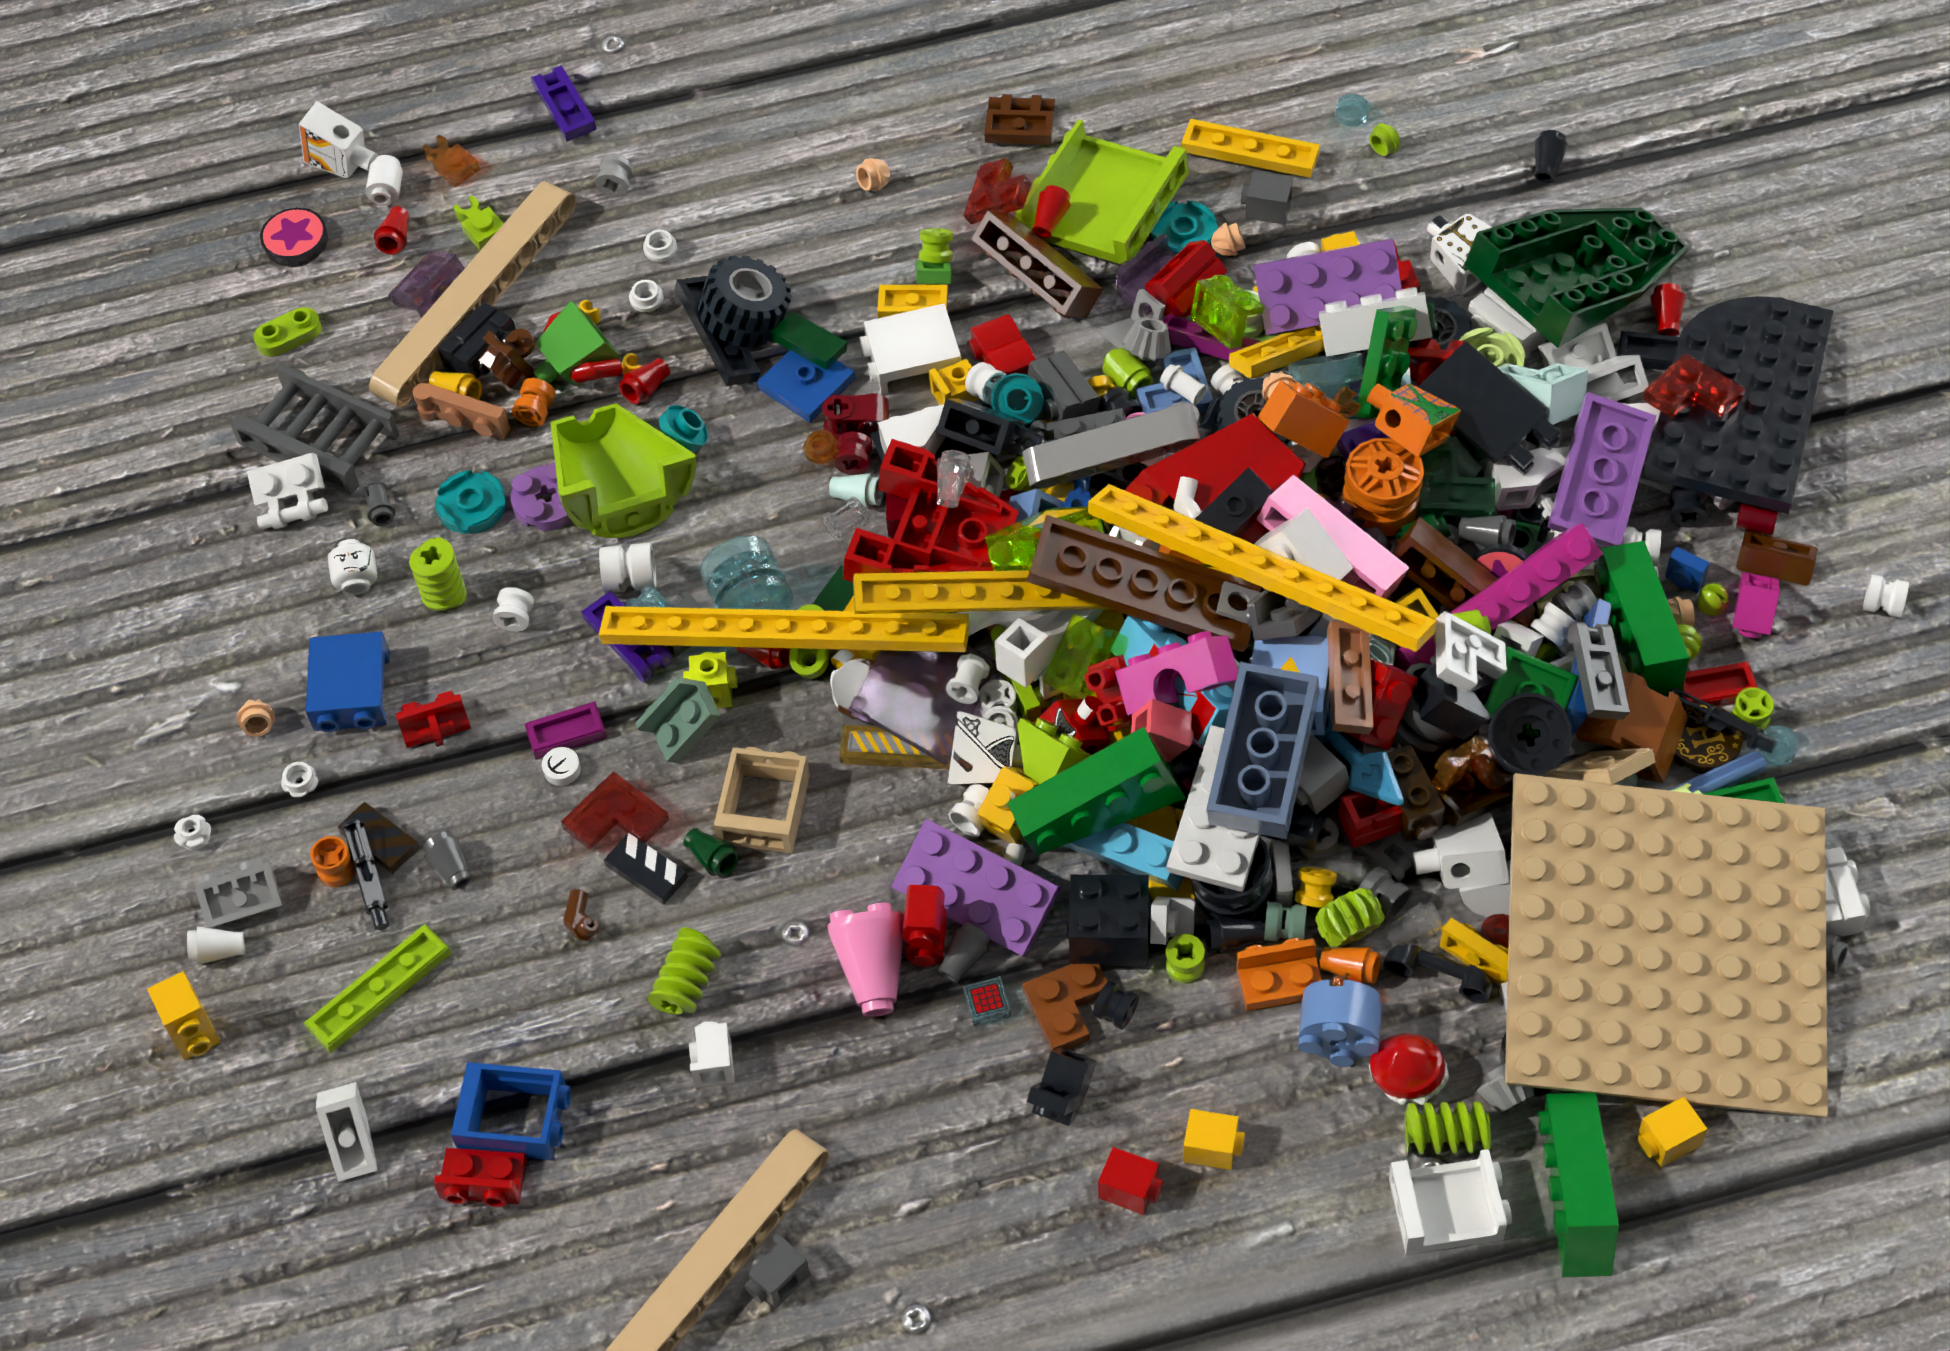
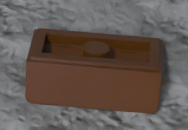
M1745 531L1736 567L1741 571L1779 578V580L1807 586L1811 581L1818 548Z

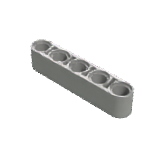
M1182 404L1039 444L1024 450L1022 454L1030 488L1045 489L1174 453L1201 439L1193 406Z

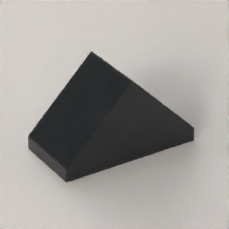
M1436 663L1418 678L1421 720L1465 740L1492 718L1472 689L1466 692L1437 677Z

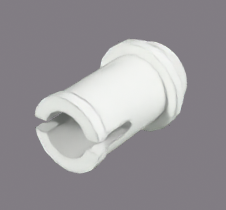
M1169 365L1160 378V382L1164 384V389L1167 391L1174 390L1191 401L1192 404L1197 405L1205 396L1207 386L1183 372L1184 368L1182 366Z

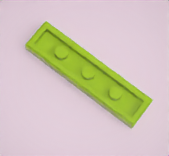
M426 924L422 925L304 1022L306 1029L331 1054L450 956L451 951L449 947Z

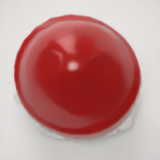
M1408 1033L1390 1036L1379 1043L1377 1053L1371 1054L1369 1070L1374 1082L1392 1101L1400 1105H1404L1406 1102L1424 1105L1428 1099L1437 1095L1444 1088L1449 1079L1447 1063L1442 1053L1432 1041L1420 1035Z

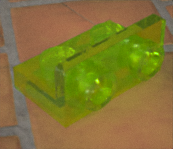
M1214 275L1209 279L1197 280L1190 318L1229 349L1239 348L1242 345L1247 316L1263 313L1264 305L1253 298L1251 293L1244 291L1236 285L1230 277Z
M1072 615L1046 671L1043 682L1073 698L1084 700L1086 696L1092 695L1093 691L1088 689L1084 678L1085 673L1089 672L1087 667L1109 658L1111 654L1110 649L1119 631L1109 626L1096 624L1079 615Z

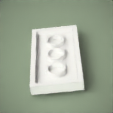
M1211 725L1166 869L1169 873L1243 892L1261 834L1211 825L1208 822L1206 808L1225 730L1224 728Z

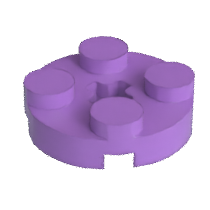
M555 462L532 468L513 479L511 504L515 516L522 524L526 526L530 524L538 526L539 530L550 531L559 529L572 521L560 501ZM544 494H553L551 495L552 500L549 502L539 499Z

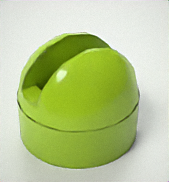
M1717 583L1707 584L1698 595L1697 606L1699 610L1709 616L1722 614L1726 610L1729 600L1727 590Z

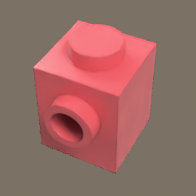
M1151 699L1132 714L1131 733L1145 727L1166 761L1170 762L1183 751H1186L1192 743L1194 736L1191 729L1192 713Z

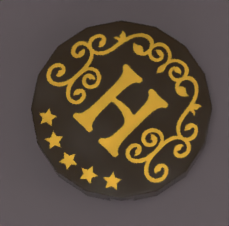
M1696 703L1697 705L1707 709V706L1701 703ZM1716 706L1718 709H1720V710H1722V711H1724V712L1729 713L1728 711H1726V710L1723 709L1722 707ZM1685 710L1686 714L1701 720V717ZM1688 718L1673 760L1682 767L1684 764L1692 768V772L1704 774L1735 760L1739 756L1743 738L1727 730L1718 733Z

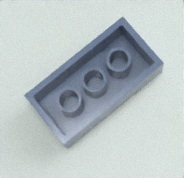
M1240 662L1206 808L1209 824L1287 839L1320 693L1318 676Z

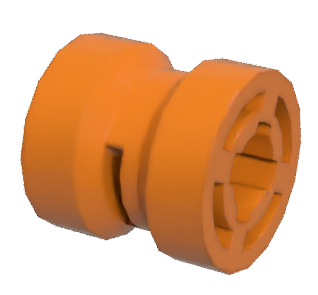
M528 378L523 382L520 389L521 397L516 399L512 408V415L516 420L527 426L539 427L545 422L548 415L547 407L552 405L556 391L552 385L544 380Z
M326 836L314 843L310 851V858L320 881L329 887H341L350 882L355 875V870L352 867L353 862L346 843L336 836Z

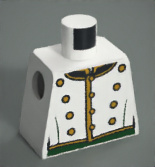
M1471 214L1463 215L1452 224L1439 215L1427 227V231L1434 236L1432 238L1430 258L1454 289L1462 296L1482 282L1464 266L1476 233L1491 228V226Z

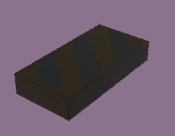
M365 801L338 826L340 834L345 837L342 825L352 819L362 820L365 824L364 829L372 856L376 862L392 874L419 849L416 840Z

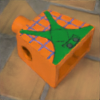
M1378 383L1373 387L1367 398V403L1380 410L1375 420L1376 428L1417 457L1447 441L1461 412L1459 408L1412 384H1406L1392 392Z

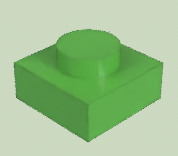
M915 260L916 283L922 285L951 284L950 262L929 263Z

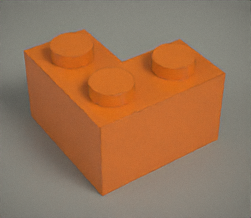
M1280 380L1258 415V419L1273 432L1325 458L1329 457L1350 423V420L1339 412L1342 406L1324 396V391L1309 382L1303 385L1297 381L1296 383L1290 381L1287 384Z

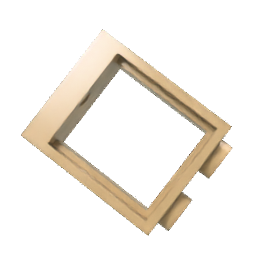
M747 747L745 749L732 748L714 822L716 837L730 842L736 847L793 853L810 778L807 756H800L790 751L782 753L767 752L756 747ZM744 776L794 782L785 821L735 815Z

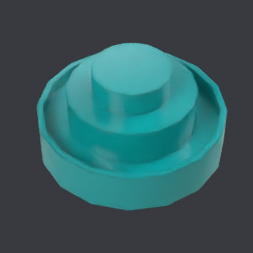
M1013 373L1004 376L996 383L992 390L991 403L993 410L1024 420V424H1028L1039 415L1044 397L1041 387L1033 378L1026 374Z
M672 405L659 418V426L662 433L693 453L698 452L708 440V430L703 420L691 409L680 405Z

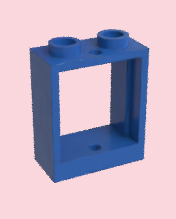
M467 1062L451 1132L454 1144L459 1149L525 1153L526 1157L530 1159L552 1160L555 1146L560 1147L562 1143L563 1123L560 1120L562 1110H568L571 1088L566 1086L561 1070ZM497 1090L549 1095L541 1138L479 1132L487 1091Z

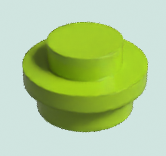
M1379 123L1373 128L1372 133L1369 135V142L1376 153L1381 156H1387L1388 154H1395L1400 149V136L1394 127Z

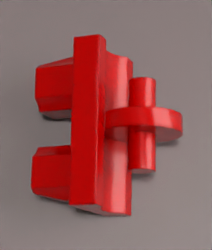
M1432 338L1420 339L1416 347H1408L1407 353L1410 354L1409 368L1411 380L1417 381L1419 386L1464 342L1451 340L1446 350H1442L1437 341Z
M1123 655L1115 656L1087 667L1089 672L1084 675L1088 689L1096 692L1097 698L1104 704L1098 706L1096 714L1100 725L1107 726L1109 732L1132 724V715H1127L1115 671L1127 667Z
M451 690L438 694L434 702L425 705L415 701L404 704L401 707V712L395 713L406 748L435 740L436 746L439 747L444 745L442 737L471 729L461 695H455Z

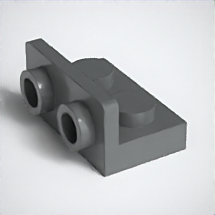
M1265 590L1247 603L1246 621L1249 628L1253 631L1254 640L1291 637L1299 635L1317 621L1322 612L1301 605L1292 599L1286 600V597Z

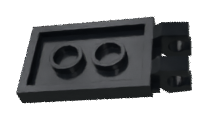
M1467 341L1461 344L1418 386V388L1461 410L1453 429L1494 464L1498 460L1502 461L1505 459L1523 476L1534 466L1532 462L1534 456L1519 444L1529 433L1549 451L1560 441L1558 437L1560 431L1545 419L1547 417L1546 408Z

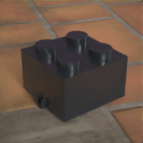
M1070 874L1069 923H1067L1066 939H1069L1070 964L1148 966V942L1150 940L1151 923H1149V875Z

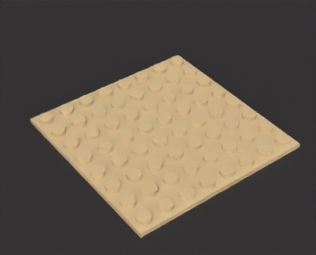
M1515 773L1513 776L1505 1084L1673 1102L1684 1096L1689 1104L1817 1118L1828 1117L1825 808Z

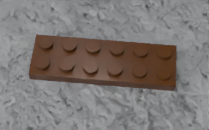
M1046 515L1026 581L1189 635L1210 631L1212 636L1228 635L1231 648L1244 652L1248 645L1251 628H1249L1247 623L1216 613L1224 581L1258 592L1261 591V586L1242 578ZM1232 595L1228 597V603L1233 609L1237 611L1247 609L1248 602L1242 596Z

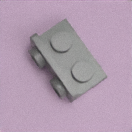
M257 858L239 864L240 871L226 875L225 870L222 869L203 875V882L195 884L194 887L206 927H219L283 907L284 905L274 876L275 869L273 864L270 862L263 863L262 858Z

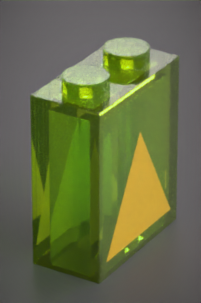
M1088 506L1049 508L985 536L994 571L1030 570L1046 515L1104 533L1101 519L1088 514Z

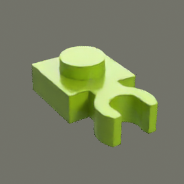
M469 196L471 208L463 210L458 204L453 207L457 219L461 222L463 232L481 251L504 223L489 206L481 211L477 198Z

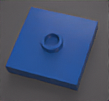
M789 350L757 381L758 390L811 423L822 412L823 402L830 396L840 395L856 377L854 370L838 360L825 370Z

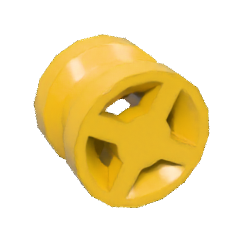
M1301 867L1298 869V879L1301 883L1300 888L1295 891L1294 899L1296 902L1311 907H1325L1327 903L1334 901L1331 888L1336 883L1337 873L1319 867Z

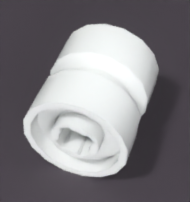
M651 542L631 544L628 550H624L621 545L600 547V573L605 594L609 591L612 593L625 592L628 586H632L635 591L656 589V566Z

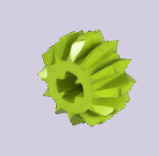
M1359 888L1353 892L1349 891L1343 896H1338L1334 901L1327 903V906L1319 910L1315 921L1318 925V931L1322 938L1326 939L1329 947L1341 948L1372 933L1374 929L1380 927L1385 916L1381 910L1380 902L1377 897H1374L1371 890Z

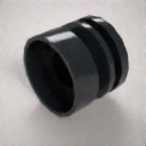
M1521 693L1507 699L1494 712L1487 728V745L1493 759L1505 771L1513 774L1539 776L1554 769L1566 757L1572 743V725L1566 711L1554 699L1539 693ZM1529 725L1531 731H1538L1539 737L1533 740L1532 747H1528L1526 741H1519L1517 735L1523 732V726Z
M1261 837L1258 841L1243 892L1191 878L1197 905L1208 917L1214 919L1217 915L1253 920L1266 910L1267 903L1273 898L1274 878L1267 845Z

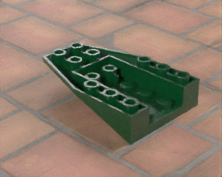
M1642 207L1552 209L1477 232L1464 266L1554 346L1559 348L1641 297L1687 253L1689 247L1678 238L1676 233L1668 230L1654 218L1652 213L1644 210Z

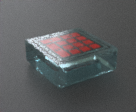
M1001 977L963 986V993L973 1027L1011 1017V1009Z

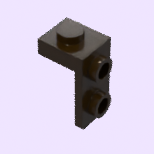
M1411 745L1388 752L1390 763L1404 799V803L1399 806L1402 811L1399 831L1405 842L1416 838L1419 840L1428 839L1441 829L1445 807Z

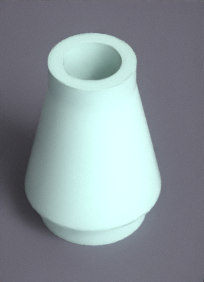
M874 473L843 477L833 476L830 480L829 494L832 498H840L867 508H872L873 505L879 506L884 498V492L878 490L879 477H876Z

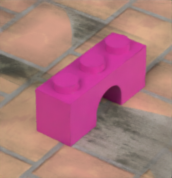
M1210 631L1200 632L1188 637L1189 644L1181 646L1180 642L1172 643L1158 648L1159 655L1151 657L1150 654H1143L1128 659L1129 666L1115 671L1127 715L1134 714L1151 699L1169 705L1179 702L1175 687L1178 673H1180L1185 682L1187 693L1211 691L1235 682L1238 670L1228 635L1212 636Z

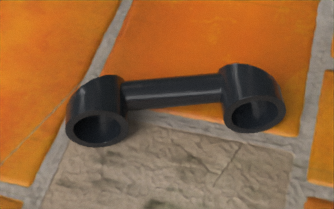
M1404 944L1393 947L1387 952L1383 962L1388 971L1402 977L1412 976L1418 964L1462 980L1459 993L1464 998L1475 1003H1487L1493 991L1489 978L1478 967L1471 964L1465 965L1422 950L1417 945Z

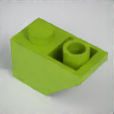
M1038 717L1034 723L1020 718L1017 724L1024 774L1039 784L1091 756L1081 749L1082 741L1066 733H1062L1061 736L1056 733L1058 727L1047 720Z

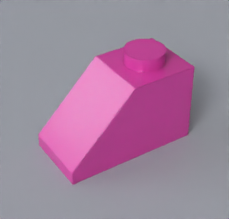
M1741 572L1732 628L1739 629L1740 635L1761 638L1762 634H1771L1780 592L1779 578Z

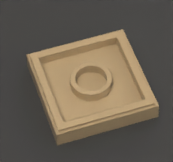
M1650 748L1588 751L1550 770L1545 774V777L1613 785L1655 763L1653 749Z

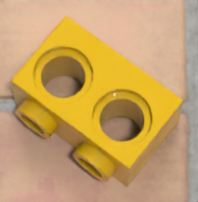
M184 971L147 988L165 1029L184 1060L192 1056L203 1055L211 1047L221 1043L204 1006Z

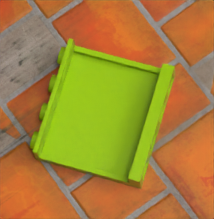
M1078 119L1071 131L1065 134L1063 143L1057 152L1050 156L1047 166L1040 177L1035 178L1026 198L1019 202L1016 208V218L1032 231L1039 193L1045 190V187L1048 185L1059 186L1070 194L1071 198L1069 201L1071 207L1053 230L1051 237L1040 238L1050 244L1129 267L1189 174L1186 149L1173 146L1167 157H1162L1085 135L1083 120Z

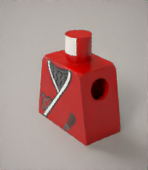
M1088 695L1084 700H1058L1039 717L1058 727L1056 732L1058 735L1061 736L1062 733H1066L1082 741L1081 749L1090 755L1104 749L1109 741L1108 734L1103 726L1100 725L1096 714L1098 706L1104 705L1097 697Z

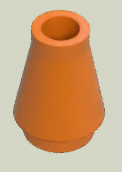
M1371 947L1323 948L1320 958L1321 970L1329 971L1348 980L1363 984H1375L1381 965V954L1373 952Z

